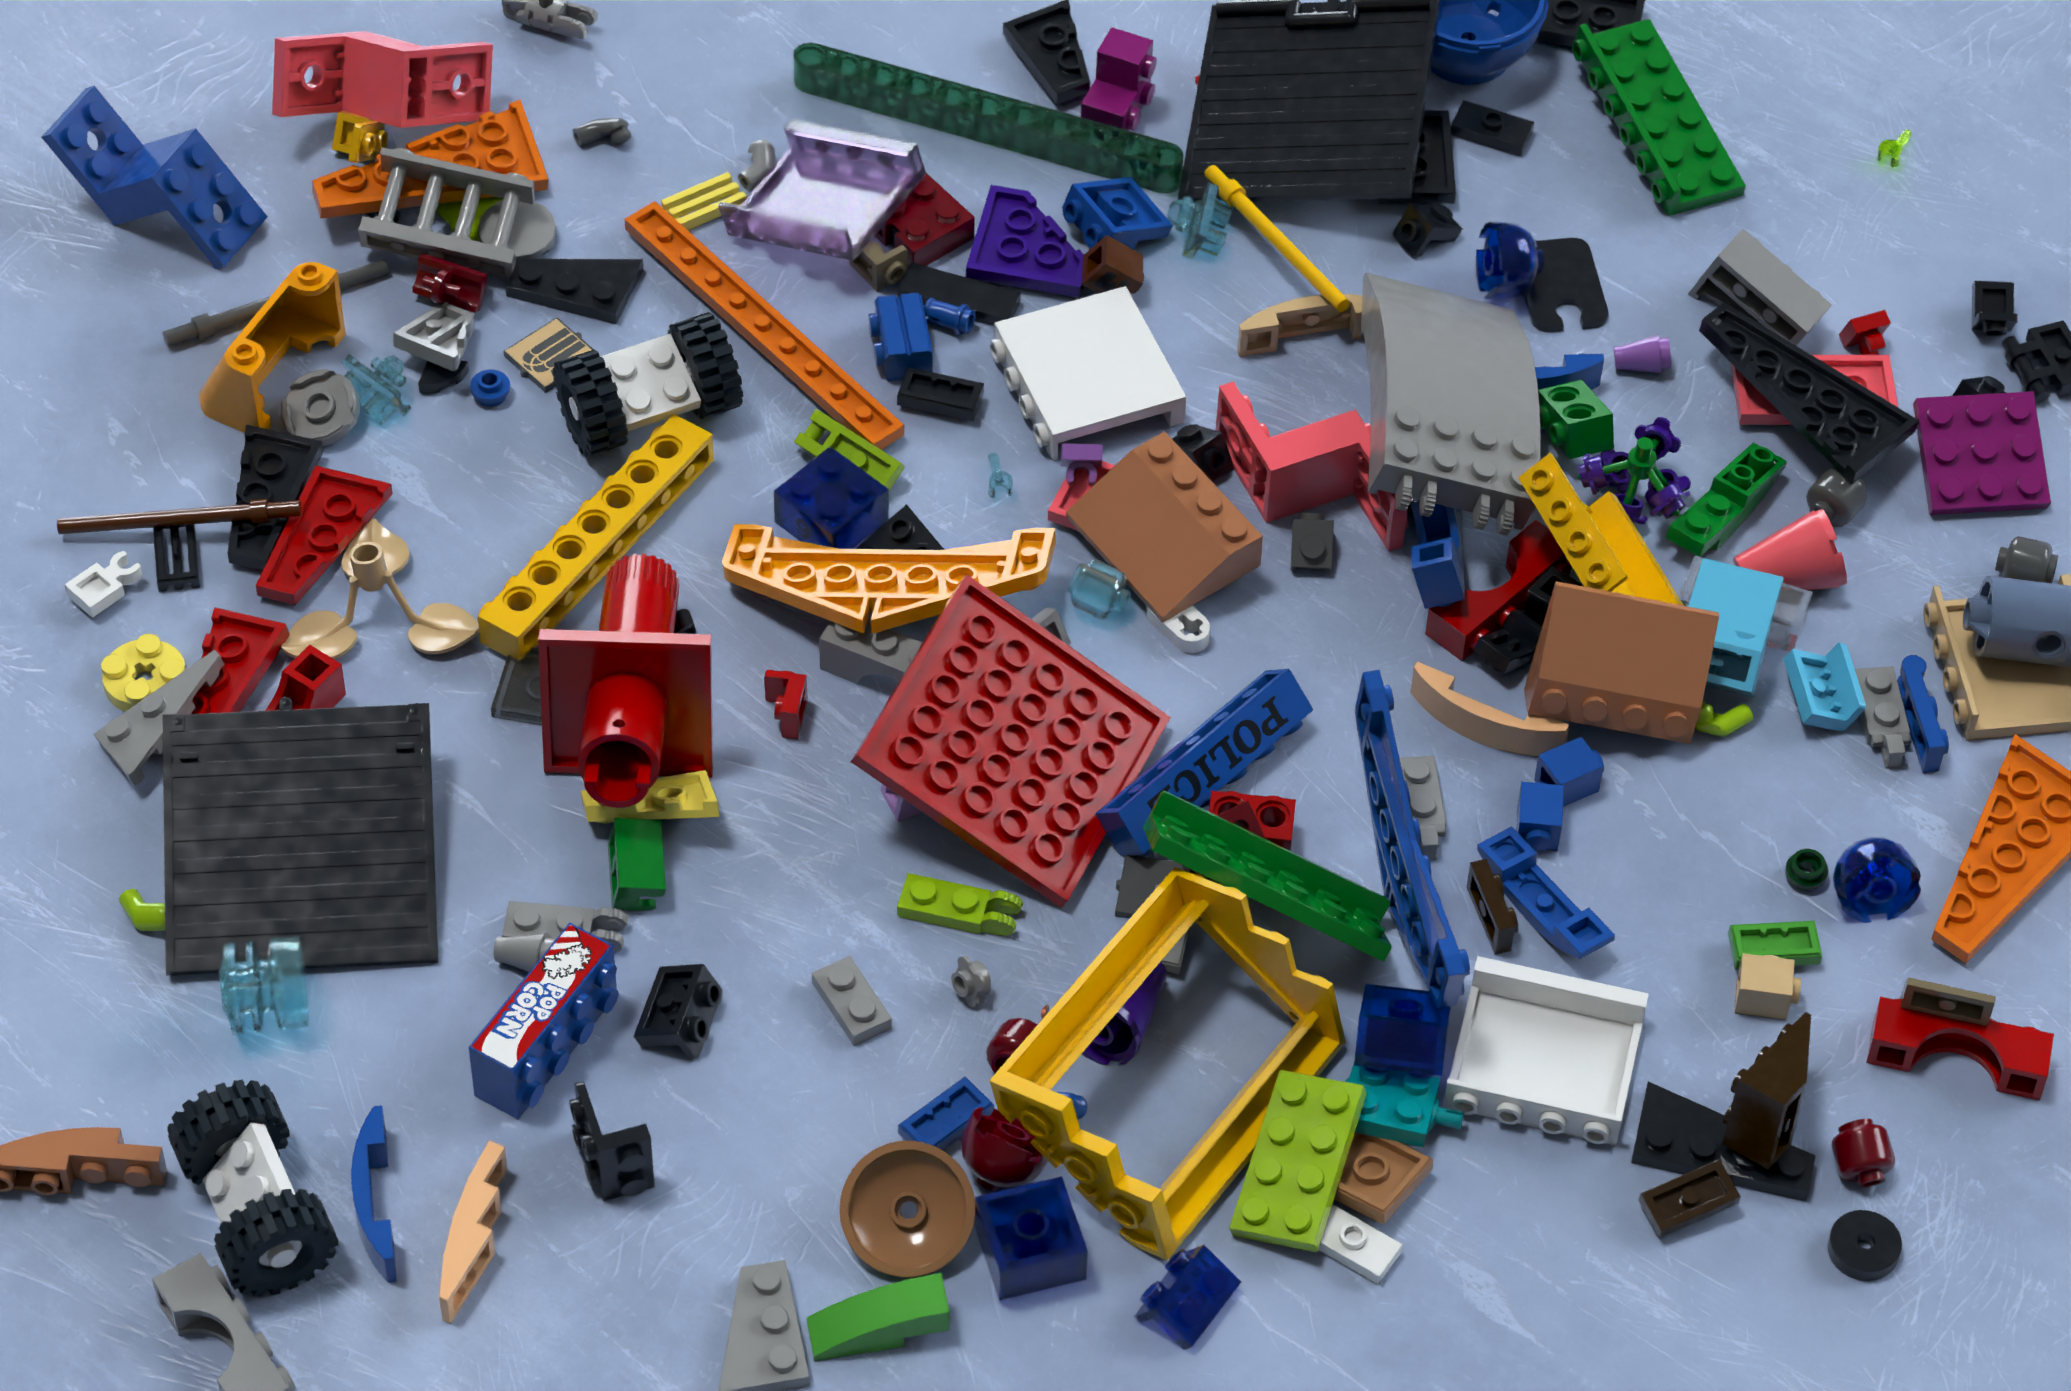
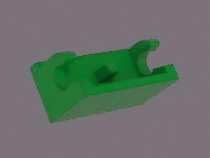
M614 818L608 840L612 909L630 911L656 909V900L649 898L640 899V897H663L665 895L666 883L661 820Z

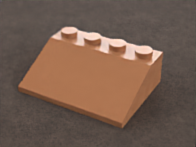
M1165 431L1132 449L1066 511L1067 519L1162 623L1261 566L1262 534Z
M1556 581L1524 687L1528 714L1690 744L1702 707L1719 613Z

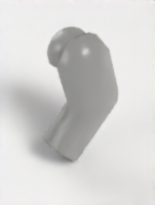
M765 139L752 142L748 148V153H752L753 165L738 175L740 184L746 190H751L775 172V148Z

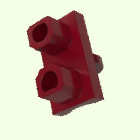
M427 254L419 255L417 262L418 273L412 293L430 298L437 304L446 302L473 313L480 311L488 279L486 273Z

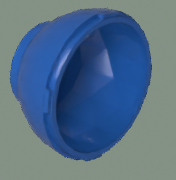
M1440 0L1441 5L1431 71L1444 80L1462 85L1483 84L1498 78L1507 68L1526 55L1533 46L1545 22L1549 7L1548 0ZM1490 10H1495V11H1497L1499 14H1498V16H1495V15L1490 14V13H1488V12H1489Z

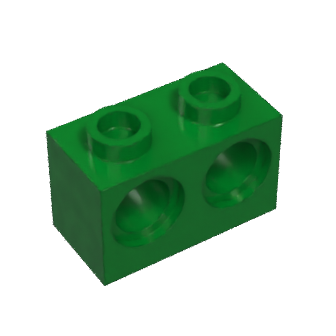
M1582 379L1538 390L1540 429H1543L1549 435L1553 445L1558 446L1569 459L1582 457L1587 453L1590 455L1614 449L1613 413Z

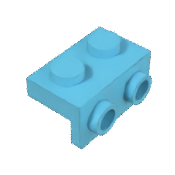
M1837 643L1826 656L1792 649L1783 658L1803 724L1844 732L1866 709V703L1846 644Z

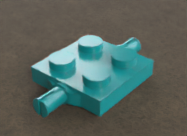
M1355 1059L1350 1077L1344 1081L1364 1085L1367 1092L1355 1130L1356 1133L1424 1148L1427 1133L1434 1127V1124L1461 1130L1464 1111L1460 1112L1438 1107L1437 1095L1441 1078L1420 1072H1412L1381 1065L1376 1062Z

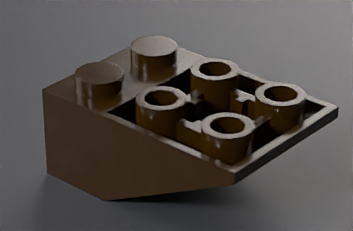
M1807 1012L1793 1025L1790 1023L1786 1024L1781 1030L1777 1041L1771 1047L1764 1046L1758 1053L1754 1064L1748 1070L1741 1069L1731 1085V1092L1734 1093V1098L1723 1118V1124L1727 1126L1723 1145L1766 1169H1769L1789 1149L1792 1143L1807 1083L1811 1014Z

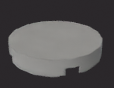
M503 200L490 206L481 216L478 226L480 242L488 243L492 241ZM535 201L533 205L519 202L507 244L510 249L515 250L516 265L519 259H541V254L547 250L549 252L554 246L556 225L553 215L545 206Z
M328 369L310 371L297 378L290 386L291 391L287 397H283L281 419L287 431L292 435L322 441L323 446L332 445L344 438L356 425L361 412L360 396L351 381L344 375L336 374Z

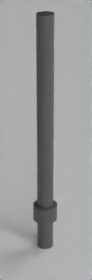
M383 259L338 274L340 290L388 275L389 267L386 260ZM270 297L212 316L205 313L193 317L190 323L163 331L165 343L167 346H171L195 337L198 340L214 336V331L252 319Z

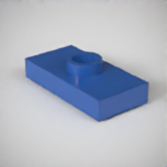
M964 1076L898 1125V1134L905 1141L923 1142L944 1150L962 1137L965 1126L976 1108L984 1107L981 1115L990 1116L994 1110V1104Z

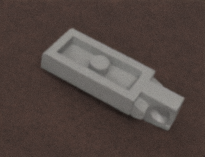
M1894 666L1855 669L1866 703V709L1860 714L1866 743L1871 744L1872 747H1880L1885 768L1902 767L1903 755L1906 753L1904 745H1909L1910 729Z
M1435 756L1400 758L1403 777L1408 784L1410 793L1412 818H1417L1420 827L1421 841L1418 843L1422 855H1427L1429 860H1437L1438 837L1445 836L1446 818Z

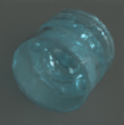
M300 935L271 938L268 958L259 959L253 940L246 941V961H239L236 942L224 943L223 960L219 969L223 1010L230 1022L233 1035L244 1034V1014L248 1013L252 1015L255 1033L262 1032L264 1014L267 1011L274 1012L279 1030L309 1026L307 987Z

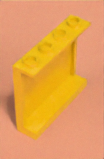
M1548 453L1518 477L1584 587L1684 606L1616 495L1608 491L1590 506L1586 505L1580 500L1551 453Z

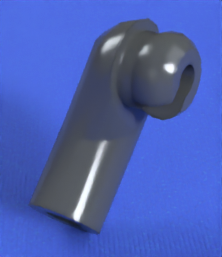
M622 118L596 119L573 128V136L579 146L610 135L613 144L620 145L630 140L631 133L627 128L629 124Z

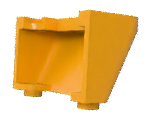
M305 262L290 272L228 347L202 387L199 399L204 415L245 433L246 425L264 429L272 427L270 416L263 411L265 407L264 395L259 394L258 387L291 347L309 353L312 349V344L316 342L328 341L330 346L336 347L346 335L337 270L320 263Z

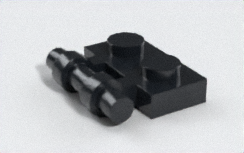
M2064 320L2028 329L2027 342L2019 344L2015 336H2008L2002 341L2001 345L2006 351V361L2011 368L2016 369L2020 374V384L2025 392L2034 391L2037 403L2044 402L2049 398L2050 393L2045 387L2047 385L2053 384L2059 395L2071 393V331ZM2038 359L2042 368L2034 369L2030 361Z

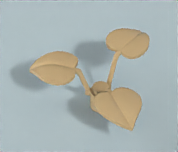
M372 518L351 541L342 557V570L349 578L350 584L347 611L344 618L342 619L336 612L327 610L309 613L293 625L289 631L290 636L281 645V648L285 654L296 658L310 644L333 659L342 657L353 648L358 638L356 631L348 626L354 618L358 588L361 587L365 591L374 592L380 590L385 583L389 586L408 619L414 623L408 631L409 642L416 650L422 653L442 654L452 651L473 639L479 632V626L471 614L449 603L430 604L423 609L421 616L416 615L412 611L393 579V575L401 571L410 559L409 548L400 537L388 531L375 518Z

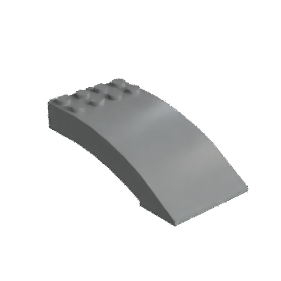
M1365 273L1363 277L1361 337H1364L1367 349L1371 394L1368 493L1376 494L1378 490L1394 493L1395 508L1402 511L1408 509L1412 498L1419 499L1420 515L1431 517L1435 504L1472 512L1473 527L1484 530L1489 517L1497 518L1498 534L1508 536L1513 523L1515 529L1522 530L1536 507L1518 477L1540 461V408L1537 378L1529 340L1514 310Z

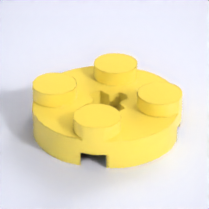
M154 634L141 635L137 640L121 645L103 659L101 669L104 691L108 700L115 707L126 712L142 701L144 697L152 694L185 671L184 658L175 647L160 641L158 636ZM142 672H151L152 678L150 680H146L143 677L135 679Z

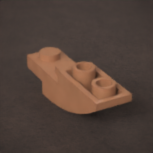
M71 1128L44 1132L0 1145V1192L25 1190L35 1191L42 1195H54L56 1193L72 1194L75 1179H82L94 1184L107 1181L128 1183L135 1187H146L148 1185L164 1186L167 1174L162 1147L124 1144L121 1128Z

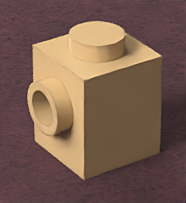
M1742 953L1736 980L1734 1013L1786 1020L1790 1003L1798 1004L1800 997L1801 978L1794 977L1795 960L1783 959L1774 955L1760 956Z

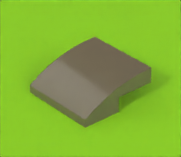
M1908 977L1900 995V999H1902L1900 1008L1988 1026L1996 996Z

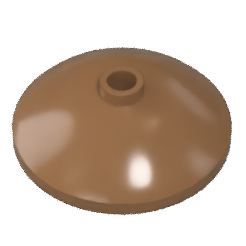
M897 1141L885 1144L869 1152L851 1170L841 1193L840 1221L849 1245L869 1266L892 1276H923L946 1266L964 1248L974 1225L975 1197L966 1173L949 1154L927 1143ZM905 1202L916 1204L918 1211L915 1217L906 1219L901 1215L900 1209Z

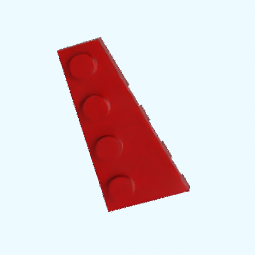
M315 465L298 499L302 503V516L289 517L255 585L257 596L296 605L392 496V484Z

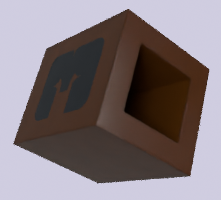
M1106 235L1083 255L1082 285L1089 289L1102 293L1126 286L1131 295L1141 288L1144 282L1143 255Z

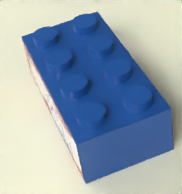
M569 922L468 1047L475 1097L516 1119H519L528 1107L533 1108L539 1102L545 1085L553 1075L558 1076L563 1072L572 1051L578 1044L582 1045L589 1039L595 1022L603 1012L605 1014L609 1013L617 1002L619 996L616 984L617 966L615 965L614 946Z

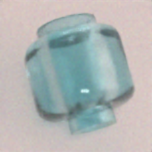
M1096 559L1091 560L1086 565L1080 563L1067 587V592L1071 593V603L1074 607L1101 620L1110 617L1114 611L1120 614L1131 595V592L1125 589L1127 585L1126 574Z

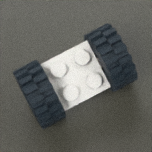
M707 312L670 324V330H668L667 335L600 356L598 351L591 350L554 363L553 374L555 378L553 380L558 391L556 392L557 399L562 407L560 409L567 421L568 431L572 433V439L575 444H578V449L581 454H584V457L587 458L626 445L628 431L670 418L673 414L679 415L693 410L696 416L704 419L742 405L743 400L741 397H743V390L740 387L742 384L741 376L737 371L739 369L737 360H734L732 354L734 351L731 344H728V336L724 329L721 330V323L718 319H715L713 313Z
M234 1080L230 1087H226L225 1083L215 1085V1091L208 1093L205 1089L197 1094L199 1099L195 1102L188 1099L182 1104L184 1112L176 1111L172 1116L173 1123L168 1124V1139L187 1180L191 1178L192 1183L196 1185L204 1183L221 1223L219 1226L221 1233L215 1234L214 1241L216 1245L214 1246L231 1286L234 1290L238 1289L240 1294L243 1295L252 1292L254 1297H262L265 1291H269L270 1295L280 1294L281 1288L288 1286L289 1290L299 1287L298 1281L305 1279L307 1282L316 1277L314 1273L316 1269L324 1270L329 1265L327 1258H334L337 1252L335 1249L338 1246L337 1235L318 1196L314 1193L308 1195L307 1190L299 1189L296 1193L294 1192L279 1158L280 1153L278 1149L286 1148L288 1144L286 1138L290 1137V1131L270 1088L265 1084L260 1087L259 1082L250 1080L246 1086L243 1080Z

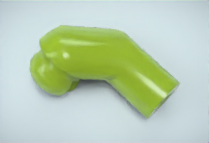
M1702 702L1695 729L1699 732L1727 736L1752 722L1753 714L1751 709L1744 703L1724 714L1713 713L1712 705Z
M128 889L120 895L119 902L138 930H165V903H145L137 889Z

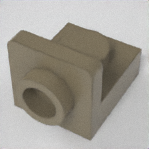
M860 231L849 237V264L877 292L890 284L899 282L904 277L908 269V250L903 245H900L885 253L877 242H872Z

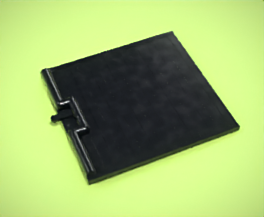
M1299 0L1217 1L1216 5H1212L1178 193L1179 204L1224 202L1218 195L1219 190L1204 176L1205 170L1211 165H1216L1229 179L1236 180L1246 190V197L1251 202L1411 199L1441 1L1328 0V2L1301 3Z
M283 697L279 701V710L163 715L166 976L438 963L429 703L293 710L292 700L289 697Z

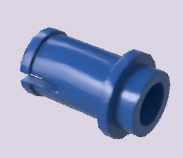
M929 298L925 304L924 311L927 323L954 329V333L957 335H961L963 332H971L976 314L975 311L970 310L969 305L962 304L959 307L938 301L935 298Z

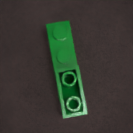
M1753 442L1713 478L1710 490L1669 526L1666 538L1698 557H1701L1710 548L1717 551L1762 501L1784 470L1787 461L1775 455L1771 450Z

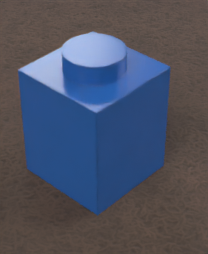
M1581 736L1539 754L1534 780L1536 783L1564 785V807L1599 792L1604 763L1600 754L1595 749L1591 750Z
M1521 782L1517 804L1516 831L1535 851H1558L1562 830L1564 785Z

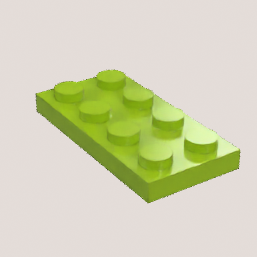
M1284 1070L1279 1071L1229 1226L1232 1236L1318 1252L1367 1095L1364 1085Z

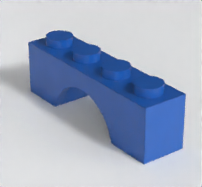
M1412 498L1410 504L1419 545L1411 547L1412 571L1424 608L1427 609L1435 606L1447 607L1456 601L1465 600L1462 511L1435 504L1431 517L1420 515L1419 511L1420 500Z

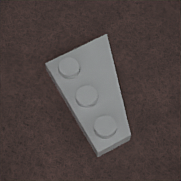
M786 1260L741 1267L719 1391H784L810 1386L809 1372Z

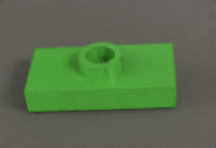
M1815 920L1729 926L1728 937L1735 969H1739L1742 953L1760 956L1774 955L1783 959L1795 960L1794 966L1817 965L1821 962L1822 952Z

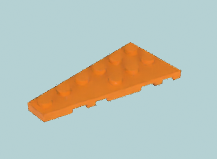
M521 99L509 103L508 110L497 114L489 111L479 115V121L467 126L455 124L406 144V149L412 151L415 155L505 175L508 173H518L525 176L528 180L534 181L535 192L548 190V176ZM380 154L375 156V162L362 167L351 165L312 180V193L320 219L378 212L380 210L390 173L382 171ZM405 176L396 209L421 206L428 181ZM443 185L438 204L463 201L466 190ZM481 193L480 199L496 196Z
M2014 734L2005 760L2002 763L1996 782L1985 804L1931 940L1965 964L2071 858V771L2016 734Z

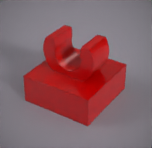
M1886 310L1850 319L1839 333L1844 348L1858 345L1861 355H1880L1878 350L1886 347L1882 334L1891 324Z

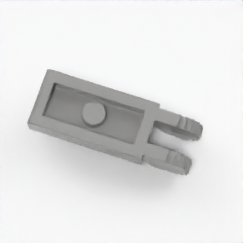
M509 901L502 937L549 933L551 938H557L570 922L612 944L616 953L622 950L624 938L615 930L620 931L626 928L628 916L624 911L615 908L601 907L594 910L593 908Z

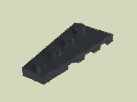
M246 425L244 435L245 446L240 462V480L237 483L236 505L250 504V501L254 499L268 498L269 502L298 500L315 465H318L323 454L322 441ZM289 517L273 518L270 523L252 524L251 520L233 521L227 552L229 563L263 570Z
M1648 1081L1631 1163L1686 1174L1720 1159L1735 1186L1807 1201L1816 1155L1791 1145L1769 1169H1766L1723 1145L1727 1127L1723 1124L1725 1115Z

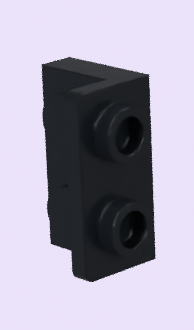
M704 964L659 967L633 1036L641 1047L679 1045L689 1059L699 1058L704 1042L708 1037L709 1028L717 1006L720 1004L722 997L721 986Z

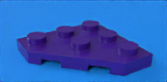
M991 185L966 265V277L1080 298L1083 288L1082 263L1084 254L1080 249L1076 251L1066 240L1067 234L1050 215L1045 216L1037 207V200L1029 191Z

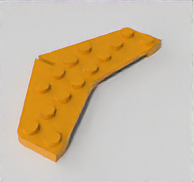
M734 524L722 559L724 577L728 582L863 634L870 611H873L870 622L872 634L940 615L955 588L966 574L999 597L1019 591L1036 589L1048 577L1056 545L1055 528L1013 531L1011 540L945 550L838 549L775 537L771 527L755 524Z

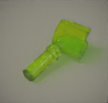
M1905 129L1896 140L1882 141L1878 147L1877 160L1880 161L1885 155H1891L1890 166L1896 168L1900 162L1901 149L1912 136V132Z

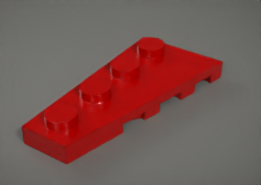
M214 607L211 616L213 625L210 634H205L201 646L203 649L202 658L216 650L225 665L219 671V676L211 687L204 686L203 684L193 697L192 702L195 705V709L191 714L241 712L281 650V645L290 636L285 623Z

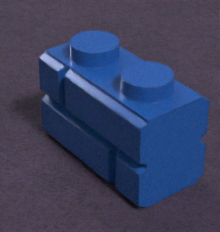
M919 293L901 294L899 297L895 295L877 297L875 300V313L868 314L870 337H878L879 341L873 344L876 367H884L885 378L888 381L903 380L908 367L933 372V351L922 296Z

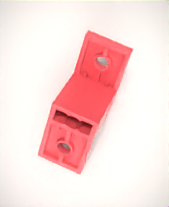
M367 31L275 38L272 115L290 117L344 111L399 128L479 121V115L490 111L493 44L474 42L420 46ZM312 66L313 77L306 84L304 79L305 72ZM457 75H460V87L454 92V79Z
M1234 381L1219 386L1215 431L1223 432L1233 461V469L1266 523L1353 495L1388 552L1403 547L1405 529L1408 528V509L1402 511L1395 508L1394 493L1378 490L1376 494L1368 493L1371 425L1363 422L1356 409L1270 437L1264 423L1259 424L1256 419L1250 399L1247 395L1240 393Z

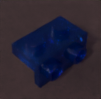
M1204 1244L1189 1251L1181 1249L1169 1259L1165 1265L1168 1273L1161 1282L1156 1281L1142 1294L1140 1301L1143 1305L1134 1316L1140 1323L1153 1319L1183 1350L1194 1346L1241 1283Z

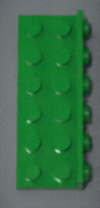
M1646 19L1592 34L1587 24L1579 25L1575 41L1572 43L1573 55L1578 63L1581 62L1584 66L1591 88L1598 91L1603 100L1607 116L1615 121L1619 128L1622 143L1625 146H1629L1635 157L1638 171L1646 176L1651 185L1655 201L1661 203L1666 214L1671 216L1744 195L1746 185L1651 20Z
M1167 791L1160 793L1143 826L1152 851L1224 886L1236 888L1249 898L1385 962L1392 948L1385 935L1386 930L1380 926L1390 906V901L1387 897Z

